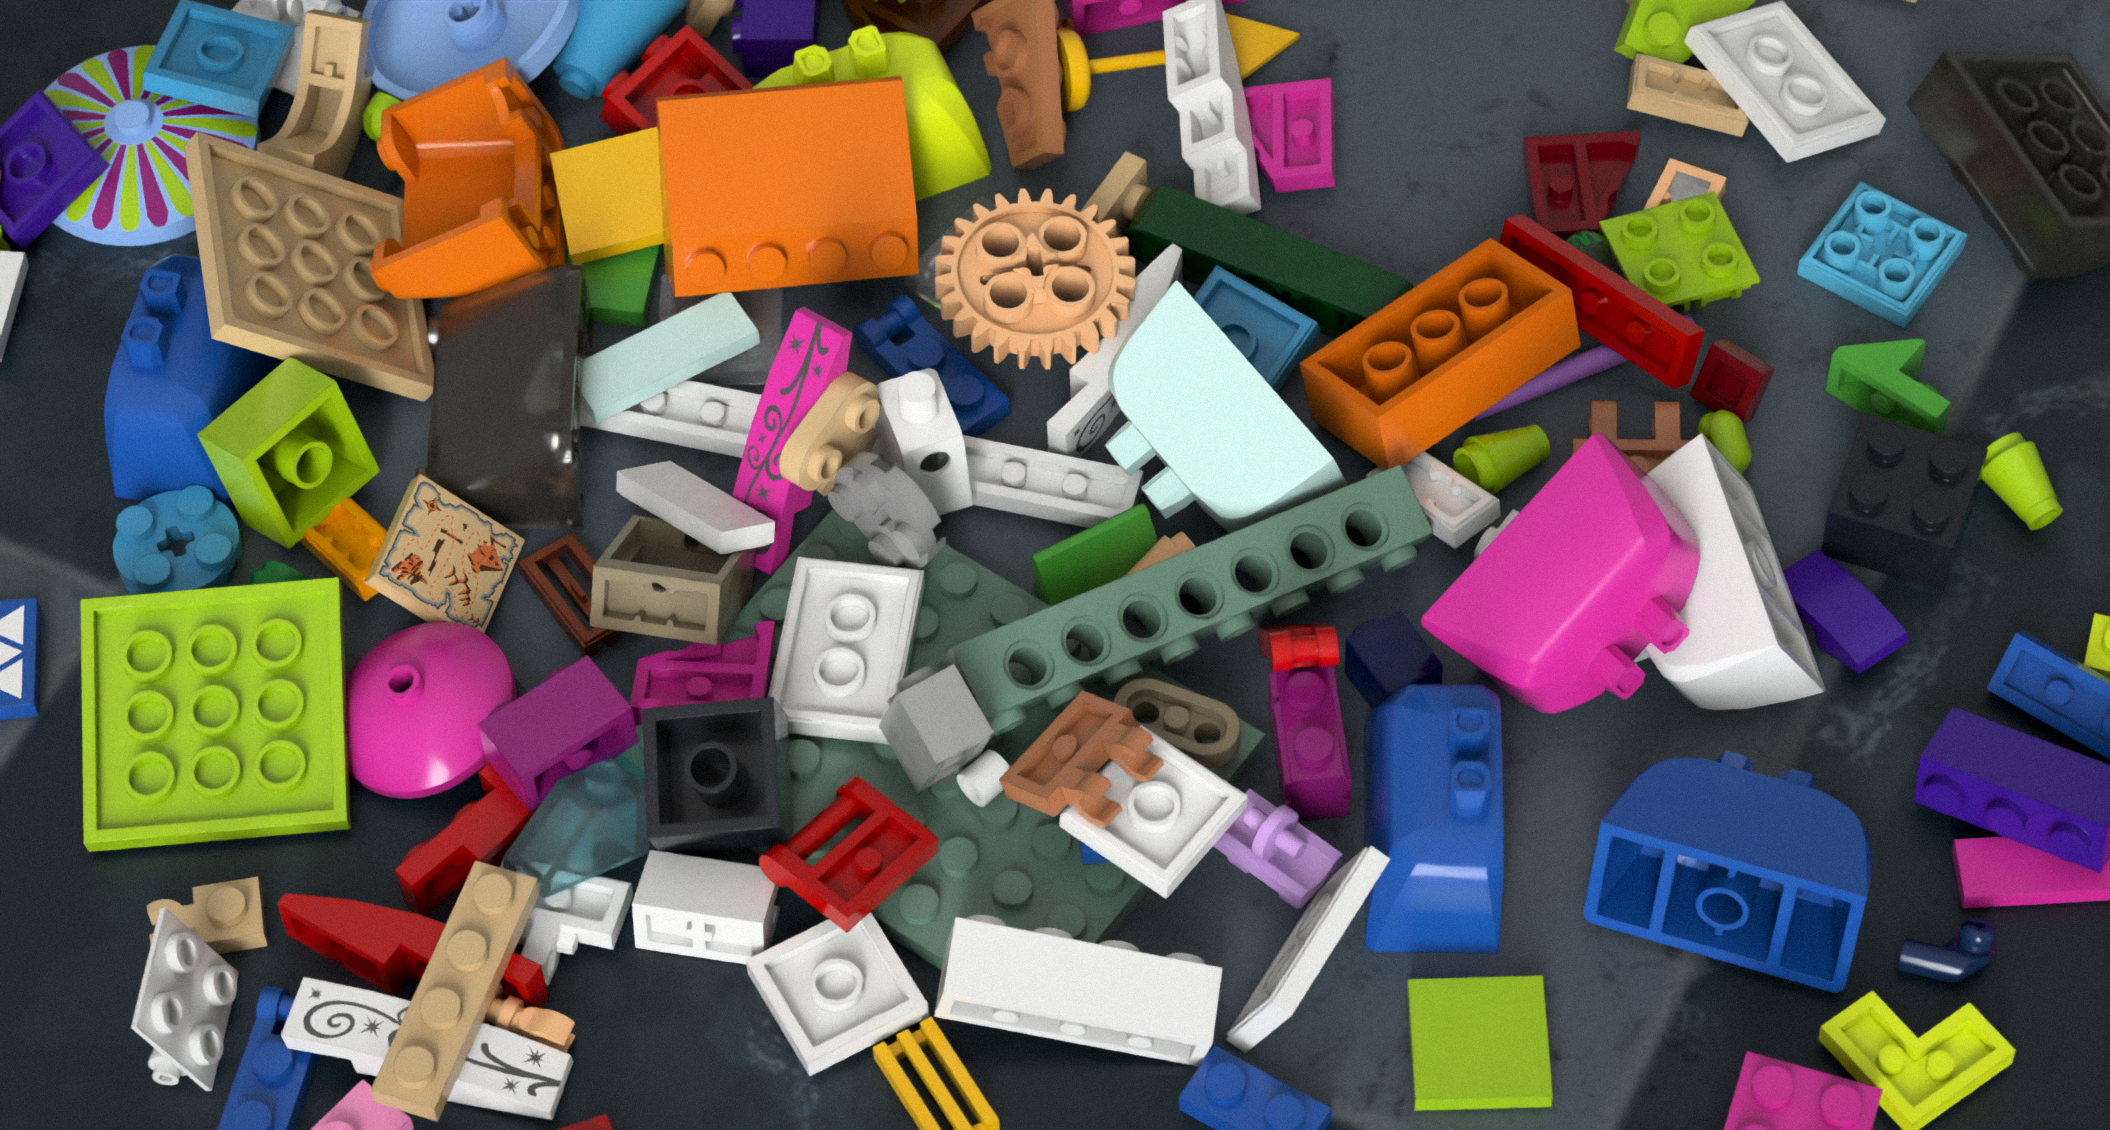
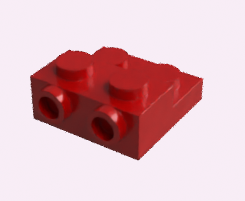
M686 24L671 39L665 33L660 35L643 53L641 60L644 64L632 75L623 70L611 80L601 94V97L606 101L599 118L615 133L622 136L657 127L656 97L752 89L754 86Z

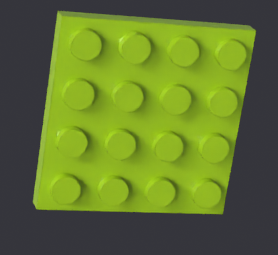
M339 577L80 599L84 845L89 852L351 829L346 726L343 587Z

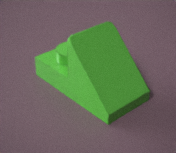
M1907 339L1839 346L1833 352L1826 392L1862 414L1866 413L1942 436L1945 434L1951 402L1942 397L1931 385L1916 381L1921 372L1926 340Z

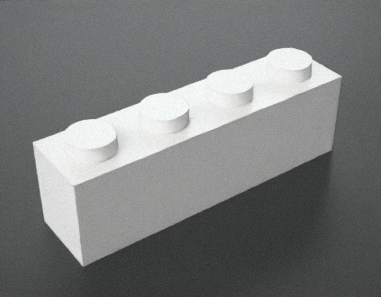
M972 915L967 919L955 917L946 941L934 1017L1200 1066L1213 1043L1223 968L1205 965L1203 959L1187 953H1172L1166 957L1139 952L1135 945L1124 941L1108 940L1095 944L1074 940L1068 932L1056 928H1038L1032 932L1006 927L1004 921L988 915Z

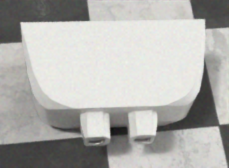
M1701 433L1647 473L1673 502L1690 526L1699 545L1700 563L1698 574L1685 606L1679 612L1690 632L1674 651L1664 654L1650 642L1633 661L1636 663L1650 657L1662 676L1685 698L1700 708L1748 709L1823 693L1826 690L1755 494L1745 478Z

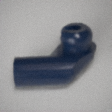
M1971 918L1961 924L1959 936H1956L1943 946L1905 938L1898 971L1945 982H1959L1991 962L1996 953V946L1993 944L1996 939L1995 928L1986 920Z

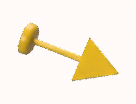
M1225 13L1236 53L1241 81L1300 37V33ZM1067 28L1056 30L1058 61L1063 71L1060 86L1062 113L1080 110L1087 104L1090 96L1092 74L1166 64L1165 50L1089 60L1085 45L1075 31Z

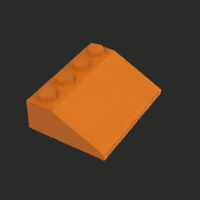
M901 76L656 97L665 271L675 297L919 274L917 212L903 80Z

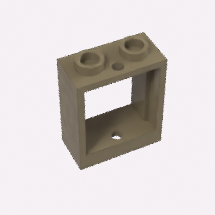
M632 515L593 565L590 627L717 645L752 594L755 548L721 555L701 542L697 546L689 545L686 541V533L662 519ZM655 584L662 585L665 589H660Z

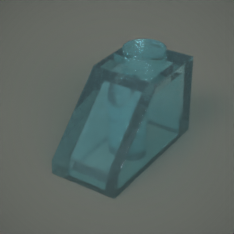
M612 758L591 764L585 769L558 779L503 856V868L538 878L541 891L539 896L545 899L648 854L650 841L647 839L645 783Z

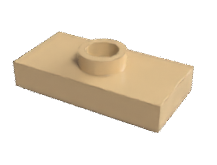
M1636 53L1630 69L1627 109L1743 137L1749 118L1709 71Z

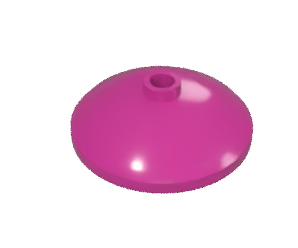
M430 622L403 629L370 649L355 664L346 677V726L349 774L359 784L377 794L392 798L412 799L446 791L462 783L480 770L487 760L477 724L486 719L489 713L501 703L517 699L515 674L510 662L498 645L489 636L471 626L454 622Z

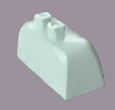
M1176 280L1131 331L1112 359L1108 371V387L1128 420L1105 444V447L1115 461L1131 476L1156 455L1166 467L1143 485L1141 489L1165 519L1169 518L1195 500L1209 516L1229 533L1348 486L1330 453Z

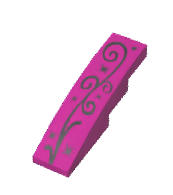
M806 307L795 310L770 369L749 430L732 496L775 521L774 542L770 543V545L755 548L754 567L770 576L788 558L794 514L811 506L813 490L806 491L781 476L779 461L782 450L791 434L829 384L837 376L847 372L852 339L851 331Z

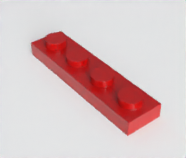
M1521 213L1505 219L1499 243L1571 289L1578 328L1673 390L1690 383L1705 333L1704 329Z

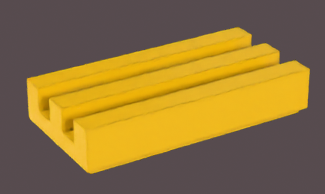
M932 1016L921 1021L920 1029L912 1034L909 1029L897 1034V1041L887 1046L885 1041L872 1047L876 1063L919 1130H941V1128L897 1062L905 1057L909 1059L954 1130H1000L998 1117ZM926 1046L930 1048L978 1124L971 1127L923 1053L922 1048Z

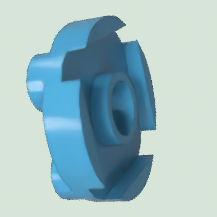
M192 485L183 490L159 493L147 498L138 505L125 508L116 520L117 533L113 541V557L123 584L133 595L225 587L229 583L227 575L234 568L236 560L238 565H240L243 556V542L234 515L224 503L215 499L213 493L204 486ZM178 540L190 541L186 544L187 553L182 556L175 557L171 550L163 551L172 542Z

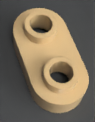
M845 372L837 376L787 440L779 461L781 476L806 491L815 490L821 485L832 481L841 467L843 458L859 437L867 433L878 419L880 404L878 402L879 394L876 385L853 372Z

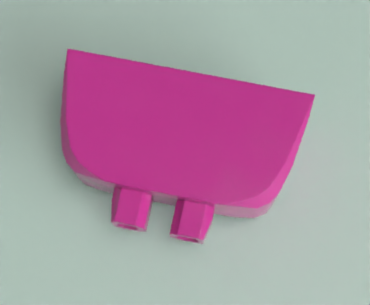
M1595 433L1421 617V626L1495 685L1522 704L1539 712L1554 714L1587 703L1601 695L1605 690L1626 700L1644 683L1646 673L1633 660L1651 642L1665 654L1674 651L1689 635L1690 630L1679 612L1685 606L1698 574L1700 563L1699 545L1690 526L1661 487L1603 433Z

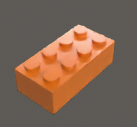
M1490 237L1301 361L1299 365L1312 420L1385 471L1397 465L1402 467L1579 348L1581 342L1571 289Z

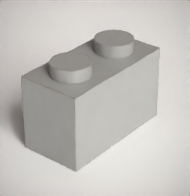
M954 664L935 673L931 665H928L902 679L896 685L899 692L887 701L890 706L879 724V728L917 793L968 767L978 758L994 734L993 729Z

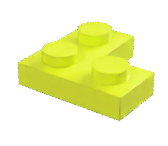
M1873 990L1821 1025L1818 1040L1857 1082L1883 1089L1879 1105L1902 1130L1921 1129L2011 1065L2016 1052L2007 1040L1970 1002L1917 1038Z

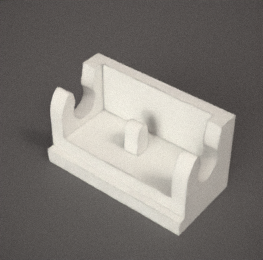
M650 850L632 902L635 948L746 965L747 959L770 948L780 906L774 905L779 886L766 877L760 866Z

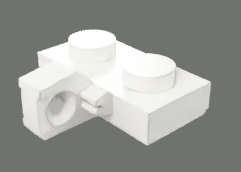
M507 856L503 858L500 868L538 878L541 892L518 944L524 945L521 956L542 966L546 987L549 986L559 964L560 952L574 955L578 942L614 949L633 898L632 883Z

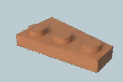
M993 0L972 12L971 15L975 30L986 32L991 51H987L983 56L987 75L997 76L1002 90L996 109L1012 168L1035 170L1065 155L1064 144L1067 130L1066 124L1062 119L1060 94L1063 71L1058 61L1056 34L1059 12L1054 0Z

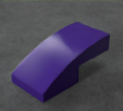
M1814 550L1783 571L1799 618L1814 629L1817 647L1856 673L1861 674L1909 642L1907 631L1889 610L1848 571L1819 550Z

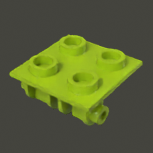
M1715 191L1599 221V226L1626 280L1669 308L1673 309V306L1676 305L1680 313L1689 311L1690 301H1693L1697 308H1703L1707 306V303L1728 297L1732 299L1740 298L1743 290L1750 289L1751 285L1760 283V277Z

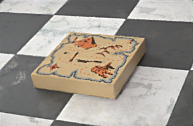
M420 474L410 481L364 583L428 623H460L485 633L525 539Z

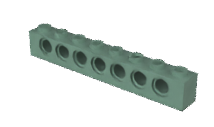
M1397 465L952 646L936 666L939 671L952 664L956 666L993 729L994 736H998L1029 721L1030 717L1027 712L1048 704L1052 712L1066 708L1082 690L1085 691L1084 688L1105 680L1108 688H1114L1127 683L1144 672L1141 665L1161 657L1165 665L1178 662L1200 649L1198 641L1217 634L1221 642L1233 639L1252 629L1256 625L1253 618L1273 611L1276 619H1280L1293 614L1311 603L1309 595L1325 588L1328 589L1331 596L1346 592L1365 581L1363 573L1379 566H1382L1386 574L1399 570L1420 557L1416 549L1434 531L1401 465ZM1345 526H1351L1360 531L1365 538L1366 547L1353 543L1347 536ZM1290 548L1303 551L1309 557L1312 569H1305L1299 566L1293 560ZM1235 571H1243L1249 574L1256 582L1257 592L1244 589L1238 583ZM1179 593L1193 596L1201 605L1202 615L1188 612L1180 602ZM1123 616H1130L1139 620L1145 627L1147 638H1138L1130 634L1124 626ZM1066 639H1074L1083 643L1090 653V661L1083 662L1075 659L1067 649ZM1008 663H1020L1027 667L1033 676L1034 685H1023L1017 682L1009 672Z

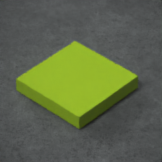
M1543 975L1408 979L1407 999L1415 1111L1552 1107L1553 1091Z

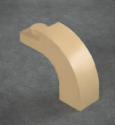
M317 9L306 12L299 77L290 112L280 131L274 137L258 143L257 151L343 179L363 126L362 116L369 100L372 75L365 74L371 20Z

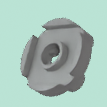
M867 451L859 452L837 471L835 476L836 486L828 493V500L831 506L843 519L854 522L870 540L868 542L869 551L880 565L899 567L903 564L910 568H923L946 545V537L943 536L936 540L933 529L941 522L935 507L921 488L896 465L885 473L879 467L871 464L879 455Z

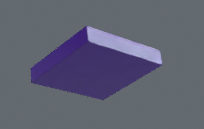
M41 89L0 127V226L23 249L29 246L110 166L108 161L59 106Z

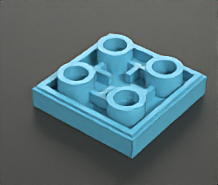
M1860 181L1800 259L1797 275L1905 329L1965 248L1968 234Z

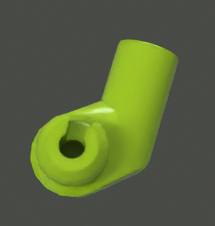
M1724 409L1718 410L1716 413L1710 412L1705 414L1698 423V435L1702 433L1730 464L1743 475L1752 460V451L1741 419L1734 413Z

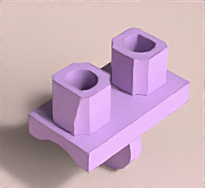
M1249 788L1245 792L1248 795L1247 808L1213 847L1226 855L1227 860L1245 873L1250 872L1278 892L1279 897L1292 907L1301 909L1343 864V853L1298 823V813L1287 805L1277 808Z

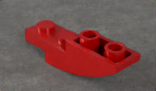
M487 761L485 767L479 771L484 797L479 802L473 801L465 805L456 814L452 823L429 842H422L413 847L406 854L401 865L395 869L404 903L416 914L425 916L466 882L475 860L500 867L505 856L524 860L540 843L556 821L572 794L576 783L529 812Z

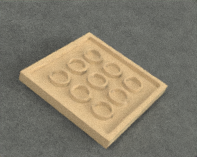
M197 131L184 145L211 339L281 360L292 357L315 370L425 402L438 387L422 299H398L389 291H381L372 277L369 265L370 259L373 258L375 244L392 238L402 246L404 199Z

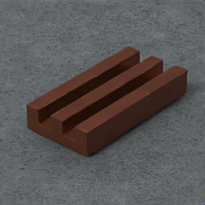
M570 531L518 561L522 577L584 657L588 655L591 658L598 654L596 647L605 642L609 648L619 642L618 634L623 631L593 627V629L588 631L539 568L543 565L546 566L590 623L591 599L558 557L567 553L591 585L593 565L596 561L575 534Z

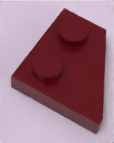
M1640 131L1524 137L1522 154L1532 220L1564 241L1568 240L1571 245H1573L1572 236L1575 234L1585 240L1581 234L1582 231L1590 233L1593 231L1602 235L1603 232L1599 226V221L1609 219L1639 153ZM1585 233L1591 244H1594L1593 240L1591 239L1592 236L1588 233ZM1575 237L1576 245H1584L1580 239Z

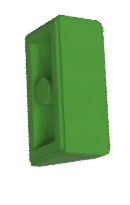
M1138 504L1033 554V587L1038 599L1053 606L1124 577L1158 541L1149 510L1145 504Z

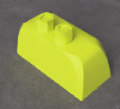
M869 25L852 31L848 39V45L827 52L825 47L812 45L795 51L793 65L777 70L752 88L901 76L903 80L915 202L987 177L991 173L990 159L975 118L935 42L911 32L880 34L877 27Z

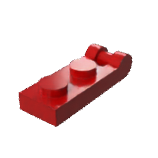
M1314 622L1256 628L1259 654L1270 658L1272 672L1293 670V668L1316 665L1318 667L1339 665L1337 632L1333 625Z

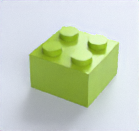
M288 357L197 434L243 523L287 549L292 548L306 535L305 532L310 527L315 528L330 515L329 512L346 497L349 499L380 472L336 380L292 357Z

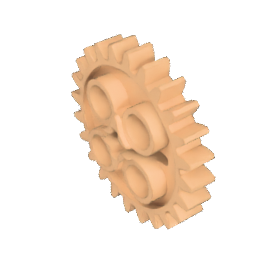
M1022 188L1019 190L1018 203L1009 204L1006 198L998 193L995 194V210L990 212L985 207L976 203L973 205V223L965 219L956 218L954 221V236H943L942 255L935 258V298L941 300L942 319H953L954 337L960 338L971 334V351L973 353H977L991 345L994 347V363L996 364L1002 362L1009 353L1017 354L1018 367L1024 370L1031 356H1039L1045 370H1049L1052 366L1054 354L1061 353L1065 360L1072 365L1076 363V347L1081 345L1087 351L1096 354L1099 351V335L1114 339L1117 336V320H1128L1130 301L1135 299L1136 261L1134 257H1129L1128 238H1116V221L1114 219L1098 224L1097 205L1093 204L1079 212L1076 210V195L1070 194L1060 205L1053 203L1051 189H1045L1040 201H1031L1026 189ZM1057 249H1067V251H1057ZM996 255H1005L1006 257H995V256H996ZM1073 299V300H1077V301H1075V302H1065V301H1063V300ZM1005 305L1015 306L1014 308H1002Z

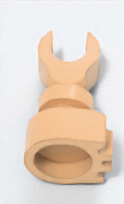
M500 983L482 1023H491L495 1027L567 1053L576 1036L571 1033L575 1022L567 1016L550 1009L524 1008V1000L513 995L508 996L506 1000L502 999L503 986Z

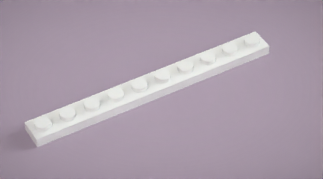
M543 352L525 398L527 415L742 458L749 430L761 398L760 394L685 380L596 424L566 379L565 368L584 359ZM963 435L973 505L1090 528L1139 503L1142 493L1141 487L1144 485V471L1137 470L1129 476L1121 466ZM877 436L872 453L879 455V457L873 463L886 473L890 470V466ZM937 454L925 457L920 468L927 472L938 470Z

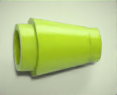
M1536 424L1468 437L1465 439L1463 446L1455 450L1453 454V467L1456 472L1491 495H1495L1539 464V462L1549 457V440L1543 429Z
M2016 432L2008 434L1986 447L1988 452L1982 480L2022 521H2025L2030 530H2037L2046 526L2062 513L2063 509L2057 501V496L2034 442H2026L2021 433Z

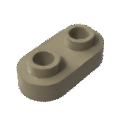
M1151 678L1136 679L1125 684L1114 698V703L1131 709L1135 721L1142 716L1154 717L1156 721L1153 723L1144 724L1138 721L1136 723L1138 727L1144 726L1207 769L1218 768L1227 764L1238 752L1240 746V722L1234 710L1223 702ZM1202 737H1212L1217 742L1203 744L1197 742V740Z

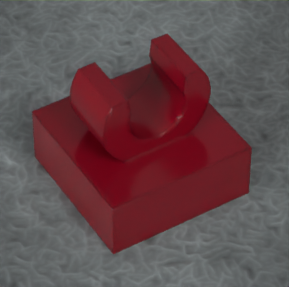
M1723 337L1712 343L1689 395L1715 412L1724 409L1734 413L1741 419L1742 424L1745 425L1752 421L1775 368Z

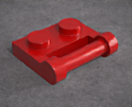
M856 776L849 778L836 791L837 798L785 844H773L759 857V865L771 882L780 887L788 886L846 933L937 853L939 837L874 787ZM854 818L858 820L866 819L813 867L805 862Z

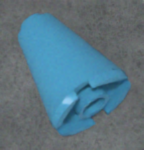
M580 0L579 16L566 44L555 57L553 65L555 73L560 77L559 85L566 92L580 99L588 100L591 95L601 97L603 90L611 80L621 71H628L691 0Z

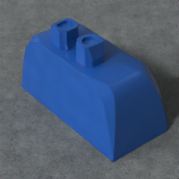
M172 254L155 262L150 269L144 272L135 304L124 327L121 342L109 375L104 404L106 446L115 497L144 501L159 493L183 490L188 486L200 485L208 488L213 493L215 499L224 503L232 511L236 508L197 434L285 360L211 339L200 257Z
M1404 685L1375 707L1365 722L1364 848H1369L1372 845L1390 858V861L1364 900L1365 947L1372 952L1499 954L1504 866L1501 704L1499 694L1485 685Z
M1726 750L1719 755L1716 761L1704 758L1666 759L1653 764L1634 777L1609 807L1600 823L1583 910V916L1587 922L1836 994L1845 990L1871 877L1872 849L1870 837L1856 814L1839 800L1823 791L1816 790L1813 774L1790 768L1787 771L1780 772L1778 779L1754 773V764L1749 760L1748 756Z

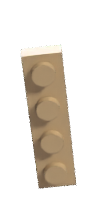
M475 860L370 1091L374 1103L438 1122L541 892L538 878Z

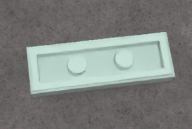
M731 292L719 293L565 368L566 379L594 422L598 424L760 344L759 332Z

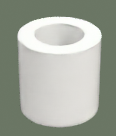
M987 749L957 775V782L963 793L974 804L984 807L1003 791L999 779L1010 766L997 752Z

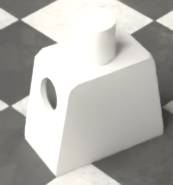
M931 368L912 371L876 385L879 394L880 412L875 423V430L879 432L878 439L890 469L896 465L904 471L926 494L938 515L972 506L973 500L963 434L937 371ZM937 454L938 470L927 472L920 468L925 457Z

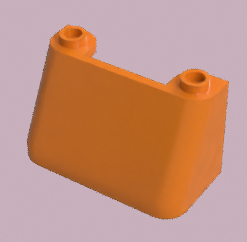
M507 57L382 110L381 137L377 139V150L386 168L390 171L396 170L405 181L402 246L392 238L375 244L373 258L370 259L369 263L372 277L381 291H389L398 299L539 295L564 283L566 234L550 153L566 150L557 124Z

